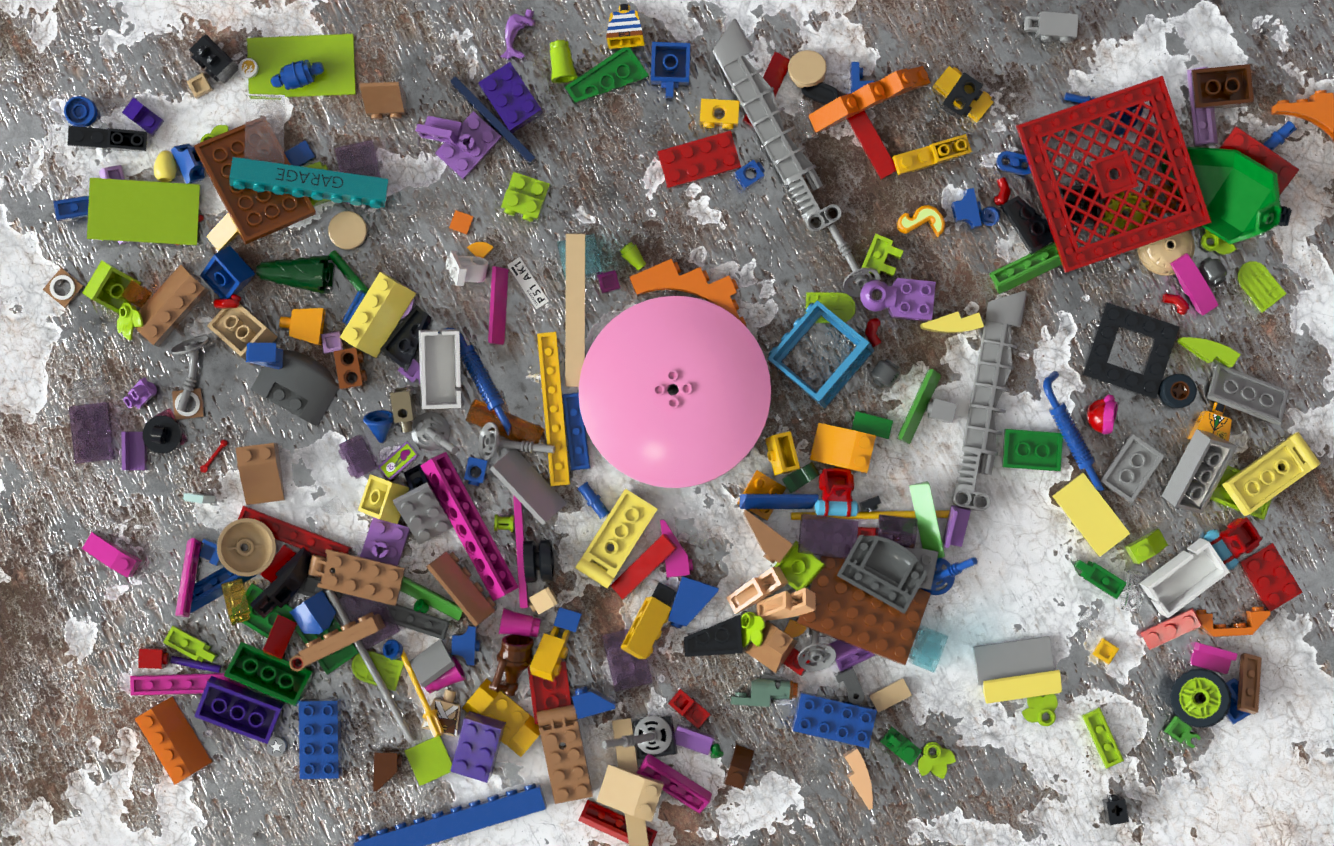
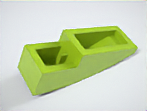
M1182 337L1176 341L1206 363H1211L1215 359L1228 368L1233 367L1241 355L1230 347L1207 339Z

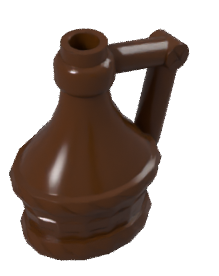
M507 635L502 638V647L496 656L499 663L493 682L489 686L490 690L495 692L504 691V694L508 696L515 695V692L518 690V678L531 665L533 660L532 648L534 641L531 637ZM505 672L506 680L504 683H501L503 673Z

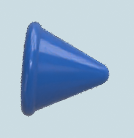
M387 410L372 411L364 416L363 422L369 427L378 442L383 443L394 421L393 412Z

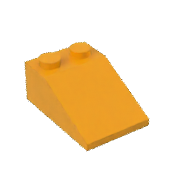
M818 423L809 460L867 473L876 435Z

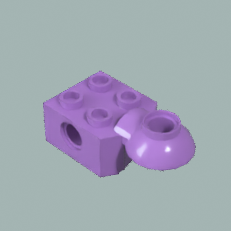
M897 278L891 286H888L883 281L871 280L862 287L860 298L862 304L868 310L875 312L887 308L891 318L928 322L932 320L936 282ZM872 291H879L881 299L874 300L872 298Z

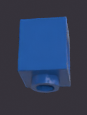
M752 160L737 170L734 176L743 189L747 190L764 178L763 172L765 170L760 162L756 163L755 160ZM750 169L754 170L756 177L750 179L746 176L745 172Z
M473 457L468 458L464 477L465 480H468V484L479 486L480 483H485L489 461ZM476 466L481 469V475L477 478L471 474L472 468Z

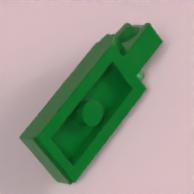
M1077 559L1074 567L1082 571L1080 576L1084 580L1114 599H1118L1127 584L1094 562L1088 561L1086 564Z

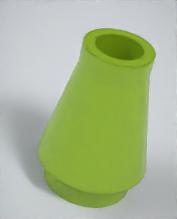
M629 242L620 250L621 256L634 266L637 271L646 265L636 244L634 245L632 242Z

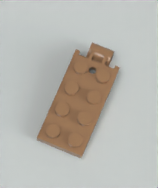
M326 549L327 557L312 555L308 574L322 577L317 587L393 606L397 605L405 567ZM332 568L335 569V573L331 572Z

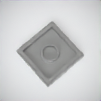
M441 639L409 661L423 688L455 666Z

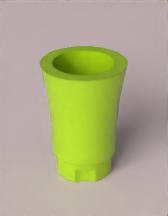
M556 40L551 42V82L562 84L574 81L578 77L568 41Z

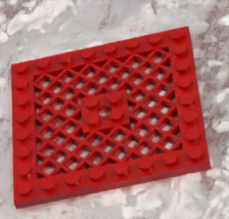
M1163 76L1016 126L1065 273L1211 223ZM1137 105L1134 113L1127 110V108ZM1141 107L1150 111L1146 119L1138 115ZM1119 111L1116 119L1108 116ZM1123 113L1132 117L1128 125L1120 122ZM1152 115L1154 116L1156 124L1150 121ZM1101 118L1098 125L1090 122L1092 120ZM1105 119L1114 123L1110 132L1101 128ZM1135 119L1144 123L1140 131L1132 128ZM1083 124L1080 132L1071 128ZM1087 125L1096 129L1092 138L1083 134ZM1117 125L1126 129L1122 138L1113 134ZM1147 125L1156 129L1152 137L1144 134ZM1065 130L1062 138L1054 135V133ZM1099 131L1108 135L1104 144L1095 140ZM1129 131L1138 135L1134 144L1125 140ZM1068 132L1077 135L1074 144L1065 140ZM1158 134H1160L1162 142L1156 140ZM1047 136L1043 143L1042 137ZM1111 137L1120 141L1116 150L1107 146ZM1050 138L1059 141L1056 150L1047 146ZM1081 138L1089 141L1086 150L1077 146ZM1141 138L1150 141L1146 150L1138 146ZM1063 144L1071 147L1068 156L1059 152ZM1093 144L1101 147L1098 156L1089 152ZM1123 144L1132 147L1129 155L1127 149L1120 151ZM1153 144L1162 147L1158 156L1150 152ZM1075 150L1083 153L1080 162L1071 158ZM1105 150L1113 153L1112 155L1102 158ZM1135 150L1144 153L1140 162L1132 158ZM1046 151L1053 154L1050 161ZM1164 152H1166L1168 161L1162 158ZM1057 156L1065 160L1062 168L1053 165ZM1087 156L1095 159L1089 162L1090 168L1084 165ZM1147 156L1156 160L1152 168L1144 164ZM1069 162L1078 166L1074 175L1065 171ZM1159 162L1168 166L1164 174L1156 170ZM1131 163L1138 166L1135 173ZM1081 168L1090 172L1086 181L1077 177ZM1141 168L1150 172L1146 180L1138 177ZM1052 169L1060 172L1057 179H1055ZM1111 169H1115L1118 172L1116 180L1109 177ZM1171 170H1172L1174 179H1172L1171 177L1168 176ZM1063 174L1072 178L1068 187L1059 183ZM1154 174L1162 178L1158 186L1150 183ZM1092 176L1094 178L1096 186L1089 183ZM1075 180L1084 184L1080 193L1071 189ZM1166 180L1174 184L1171 192L1162 189ZM1137 181L1144 184L1140 193L1132 189L1139 186ZM1087 186L1096 190L1092 199L1083 195ZM1147 187L1156 190L1152 199L1144 195ZM1059 188L1065 190L1063 197H1061ZM1177 188H1178L1180 197L1174 195V193H1175V191H1176ZM1125 191L1122 199L1115 196V194ZM1069 193L1077 196L1074 205L1065 201ZM1129 193L1138 196L1134 205L1126 201ZM1159 193L1168 196L1164 205L1156 201ZM1098 195L1100 199L1108 197L1104 205L1096 202ZM1081 199L1090 203L1086 211L1078 208ZM1111 199L1120 202L1116 211L1108 208ZM1141 199L1150 202L1146 211L1138 207ZM1171 199L1180 202L1176 211L1168 207ZM1093 205L1102 209L1098 217L1090 214ZM1123 205L1132 208L1128 217L1120 214ZM1154 205L1162 208L1158 217L1150 213ZM1065 206L1072 209L1069 216L1067 215ZM1075 211L1084 215L1080 224L1071 220ZM1105 211L1114 215L1110 223L1102 220ZM1136 211L1144 215L1140 223L1132 220ZM1166 211L1174 214L1172 216L1163 218ZM1087 217L1096 221L1092 230L1083 226ZM1118 217L1126 221L1122 229L1114 226ZM1148 217L1155 220L1144 225ZM1099 223L1108 227L1104 236L1096 232ZM1130 223L1137 226V228L1126 231ZM1071 224L1078 227L1075 234L1073 233ZM1081 229L1090 233L1086 242L1078 239ZM1112 229L1119 232L1117 235L1108 237ZM1093 236H1096V237L1102 239V240H1099V241L1090 243L1091 240H1092V238H1093Z

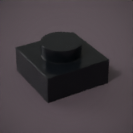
M875 496L859 504L862 510L867 509V512L878 509L877 505L881 503L879 496Z

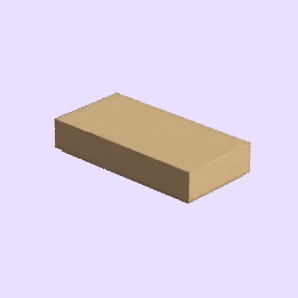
M903 678L869 695L877 713L912 696Z

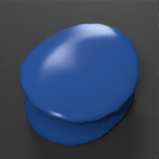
M83 96L72 97L64 107L65 118L73 126H90L98 116L97 107L94 102Z

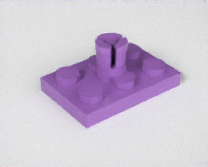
M474 111L462 123L463 126L457 144L443 143L435 152L463 180L502 138Z
M373 517L360 557L398 566L410 532L409 527Z

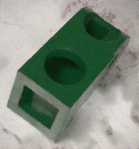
M810 462L782 478V481L789 493L792 494L818 477L820 473L814 463Z

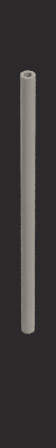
M325 591L343 625L350 623L351 621L334 591ZM362 641L354 642L409 743L414 741L413 733Z

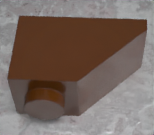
M736 744L724 778V784L743 790L754 750Z
M376 750L374 752V792H377L399 771V767L403 766V756H400V751Z

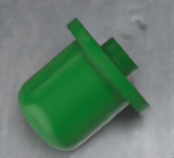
M419 599L414 605V610L427 613L429 606L424 603L423 599Z
M719 744L711 745V758H720L724 755Z

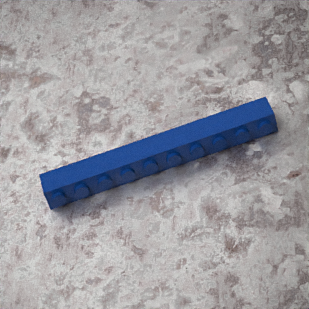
M535 783L524 786L525 789L517 791L516 788L506 791V795L500 797L498 794L487 797L488 800L484 802L475 800L464 808L459 805L450 808L451 811L447 813L438 811L427 819L424 816L413 820L414 823L406 825V822L396 824L395 828L388 830L386 827L377 830V834L369 836V833L358 836L354 846H426L545 810L547 805L541 784L536 786Z

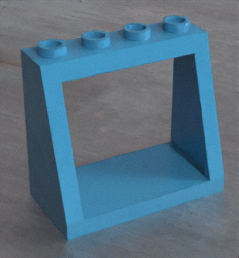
M817 300L807 307V313L802 318L800 317L795 321L794 328L783 335L781 338L782 342L778 347L772 348L767 359L825 409L870 357L874 349L870 342ZM822 316L853 342L856 347L820 390L816 392L783 364L782 361Z

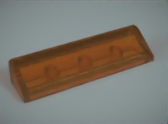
M477 399L471 404L466 421L482 428L486 423L493 422L498 427L499 435L517 442H522L523 440L533 441L534 444H539L545 430L544 428L504 411L511 424V431L508 435L495 410L489 411L487 405Z

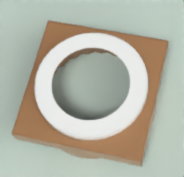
M60 268L43 290L66 308L84 286L63 268ZM59 279H65L71 285L70 292L65 296H59L54 291V284Z
M201 388L191 391L190 396L196 401V406L191 412L177 410L183 390L172 391L175 420L204 417V402Z

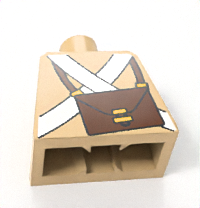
M445 689L443 699L435 697L430 708L431 710H437V717L444 730L443 733L457 737L460 729L462 704L454 702L456 691ZM424 719L421 728L431 730L427 720Z

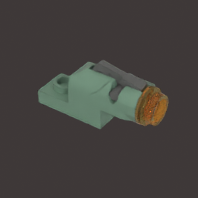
M763 674L761 678L751 681L750 696H747L745 692H735V695H731L730 703L731 705L770 707V698H773V700H792V698H797L798 683L786 678Z

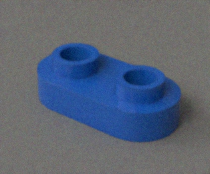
M1004 151L996 159L997 167L1002 171L1024 176L1031 173L1026 155ZM1003 159H1008L1009 164L1004 165ZM1026 163L1027 169H1023L1021 164Z

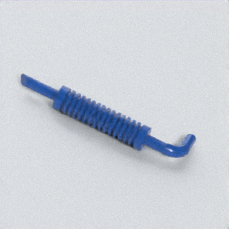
M459 331L460 358H462L461 360L467 368L469 375L473 378L472 380L475 381L474 384L478 391H480L481 397L486 401L489 411L495 410L505 431L509 435L511 424L501 407L504 405V401L500 398L501 396L495 385H493L492 379L489 378L490 375H487L488 372L484 368L485 366L482 365L483 363L479 355H477L474 346H468Z
M1053 371L1043 382L1045 395L1052 406L1049 412L1054 422H1057L1056 425L1060 429L1059 431L1062 432L1061 435L1065 439L1064 441L1070 449L1072 456H1074L1073 458L1076 459L1075 461L1079 469L1085 468L1095 489L1103 491L1104 487L1092 467L1095 460L1091 456L1092 454L1089 453L1090 450L1086 443H1084L1083 437L1080 436L1081 433L1077 426H1075L1076 424L1072 416H1070L1068 409H1066L1065 403H1059L1053 393L1052 382L1059 376L1057 371Z

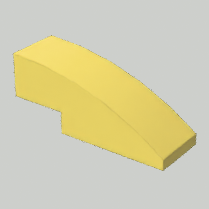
M955 312L922 323L920 327L932 332L962 333L981 329L984 325L979 312L964 318L960 317L959 312Z

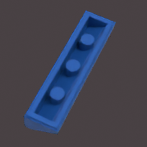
M741 494L740 509H812L819 499V495Z
M225 567L195 583L190 613L256 575L239 576L231 573Z

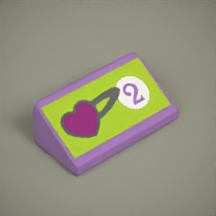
M406 441L378 467L387 479L392 481L420 455Z

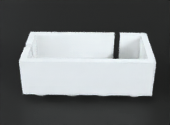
M440 329V333L437 330H419L421 408H461V390L455 388V385L456 387H461L459 330Z
M1202 538L1198 539L1187 547L1188 552L1183 550L1139 583L1161 615L1167 618L1171 617L1230 573L1209 541Z

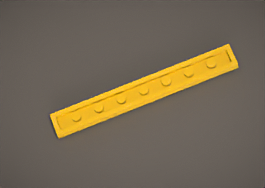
M538 333L547 445L555 446V452L548 453L551 486L570 485L557 333Z

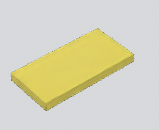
M1084 473L1078 475L1052 495L1098 557H1101L1130 534Z

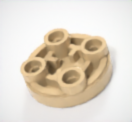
M805 50L796 53L790 59L788 72L791 80L796 83L797 87H811L825 80L827 71L826 61L819 53Z
M340 212L329 223V237L337 247L344 250H355L366 239L367 225L364 219L355 212Z

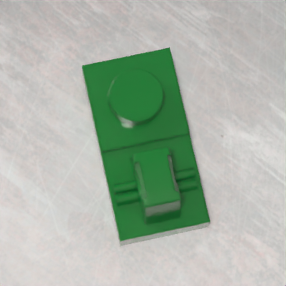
M892 726L880 739L882 744L910 766L922 752L921 749Z

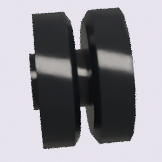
M551 539L539 542V552H537L534 541H523V563L526 583H535L538 580V570H540L543 582L553 581L554 552L552 551Z

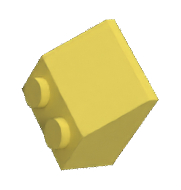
M370 474L358 511L380 520L398 524L401 515L395 507L393 500L407 493L409 487Z

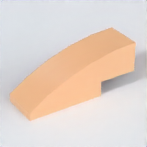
M772 567L761 576L750 580L726 598L734 613L738 614L787 585L788 581L780 567Z
M807 588L793 593L781 592L756 603V616H761L764 621L810 613L816 610V593Z
M854 747L843 754L853 770L847 776L868 809L871 810L873 808V794L869 772L857 747Z

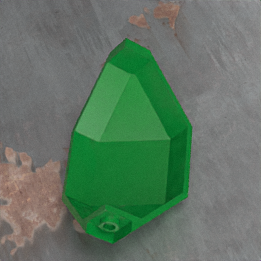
M1187 147L1211 223L1203 225V228L1227 243L1233 244L1263 234L1279 225L1281 207L1277 173L1238 150ZM1165 152V153L1163 154L1162 158L1168 161V158H1167V155H1166V152ZM1162 163L1161 169L1165 173L1168 166ZM1171 170L1168 176L1171 177L1172 179H1174V176H1173V173H1172V170ZM1177 188L1176 191H1175V193H1177V196L1180 197V194H1179V191H1178V188Z

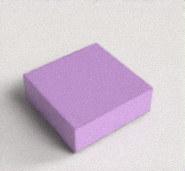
M340 331L321 334L324 353L343 350Z

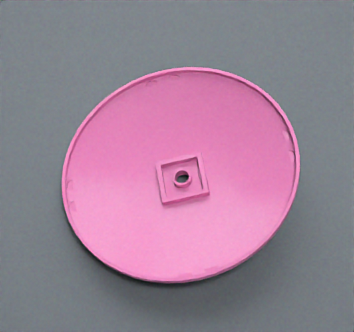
M666 296L646 300L626 309L612 319L598 334L585 357L581 370L579 403L585 428L593 444L616 469L637 481L652 486L684 488L704 484L726 474L748 455L758 441L767 421L771 403V381L766 359L757 340L739 319L720 306L705 300L686 296ZM670 385L678 386L679 391L676 395L668 393Z

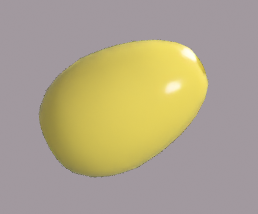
M164 150L158 154L155 160L154 175L160 182H171L176 176L177 164L173 154L170 151Z

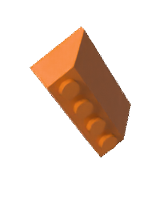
M173 696L135 718V721L174 785L213 762Z

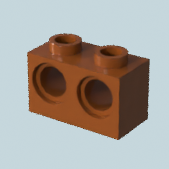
M357 348L333 351L340 389L346 390L365 386L367 374L366 370H362L361 363L364 362L363 352ZM348 354H353L354 361L351 364L345 362V357ZM351 373H356L358 377L354 383H350L348 380Z

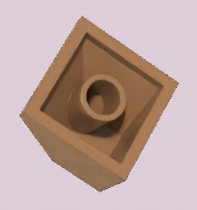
M765 621V628L762 630V644L756 646L751 642L745 652L777 673L798 641L769 621Z

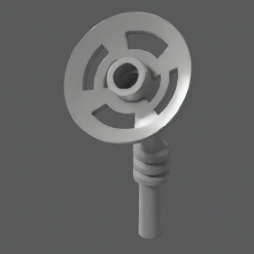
M833 223L828 226V229L838 244L839 252L842 253V256H845L853 271L844 280V291L849 296L860 297V287H863L871 280H881L880 275L873 268H859L851 253L852 249H849L850 246H847L848 243L844 241L836 225ZM848 283H850L853 290L848 287Z
M207 336L188 339L179 343L171 350L172 354H188V357H190L188 377L185 378V386L182 387L184 390L177 407L179 411H185L191 391H194V383L197 382L195 379L198 349L209 341Z
M424 413L414 421L411 434L417 446L428 451L444 447L452 454L458 452V448L448 441L450 428L444 417L437 413ZM431 417L438 419L443 425L440 426L439 423L431 420ZM424 419L426 423L423 424L420 431H416L417 425ZM431 423L435 424L438 428L431 426ZM425 434L429 437V440L425 439L423 435ZM418 437H420L424 442L429 443V446L422 444L418 440Z
M488 422L484 425L478 440V452L483 460L491 459L498 447L519 449L521 452L530 453L533 451L555 452V446L534 444L533 441L524 440L522 442L501 440L498 427L493 422Z
M812 630L811 645L805 647L798 655L800 667L808 671L823 670L829 667L836 659L835 649L828 644L819 643V632ZM810 660L817 662V664H808L806 661Z
M647 716L638 722L634 735L605 740L602 742L603 748L631 747L637 744L645 753L660 754L671 744L672 730L663 718ZM649 721L658 722V725L649 724L646 726L645 723ZM663 728L666 731L665 742L661 740L662 733L660 730H662ZM640 729L643 731V735H639ZM647 746H648V747H657V746H659L660 748H659V749H656V750H651V749H648Z

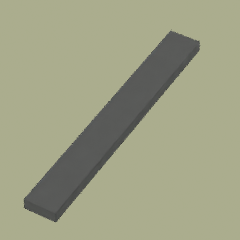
M307 576L298 590V593L309 597L323 591L328 598L325 592L328 589L317 587L321 580L311 576ZM334 591L343 608L365 615L373 612V615L379 613L383 621L442 640L445 639L450 624L448 620L420 611L417 612L414 609L398 604L393 606Z

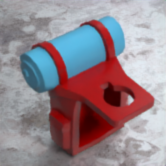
M823 469L819 476V488L822 490V499H818L815 503L816 515L824 517L857 516L859 508L857 501L852 499L855 483L850 469Z
M1247 517L1236 518L1227 525V529L1219 532L1217 529L1208 531L1203 537L1206 541L1210 542L1228 570L1234 569L1238 565L1239 561L1237 558L1240 555L1252 552L1260 545L1259 542L1262 540L1256 528Z

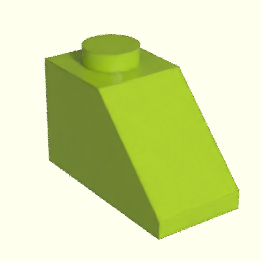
M1158 528L1126 545L1125 548L1133 563L1140 564L1158 554L1168 544Z

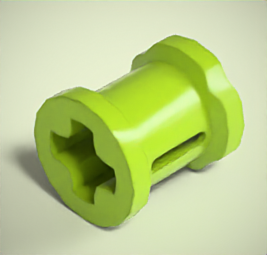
M495 514L494 531L510 530V532H514V515L502 517Z

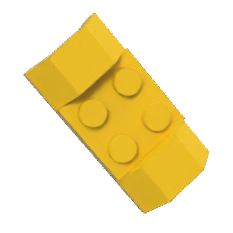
M486 678L462 708L467 713L470 711L506 722L501 742L521 757L540 735L539 724H535L534 717L508 695H505L503 691L495 692L490 690L489 686L492 682Z

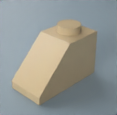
M548 586L529 597L531 601L528 602L533 612L537 611L538 614H541L557 605L559 600L551 586Z

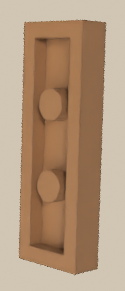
M1243 653L1240 656L1237 710L1251 714L1258 713L1261 657Z

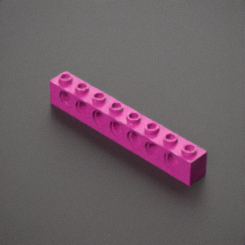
M444 452L422 464L423 472L492 600L495 601L519 588L447 453Z

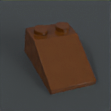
M1250 64L1191 70L1195 108L1246 107L1254 102Z

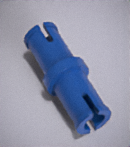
M1287 121L1277 132L1274 131L1263 145L1274 150L1279 144L1282 145L1285 142L1284 140L1296 131L1297 128L1291 121Z
M588 482L578 488L587 500V505L593 508L600 520L610 513L600 500L601 497L596 495Z

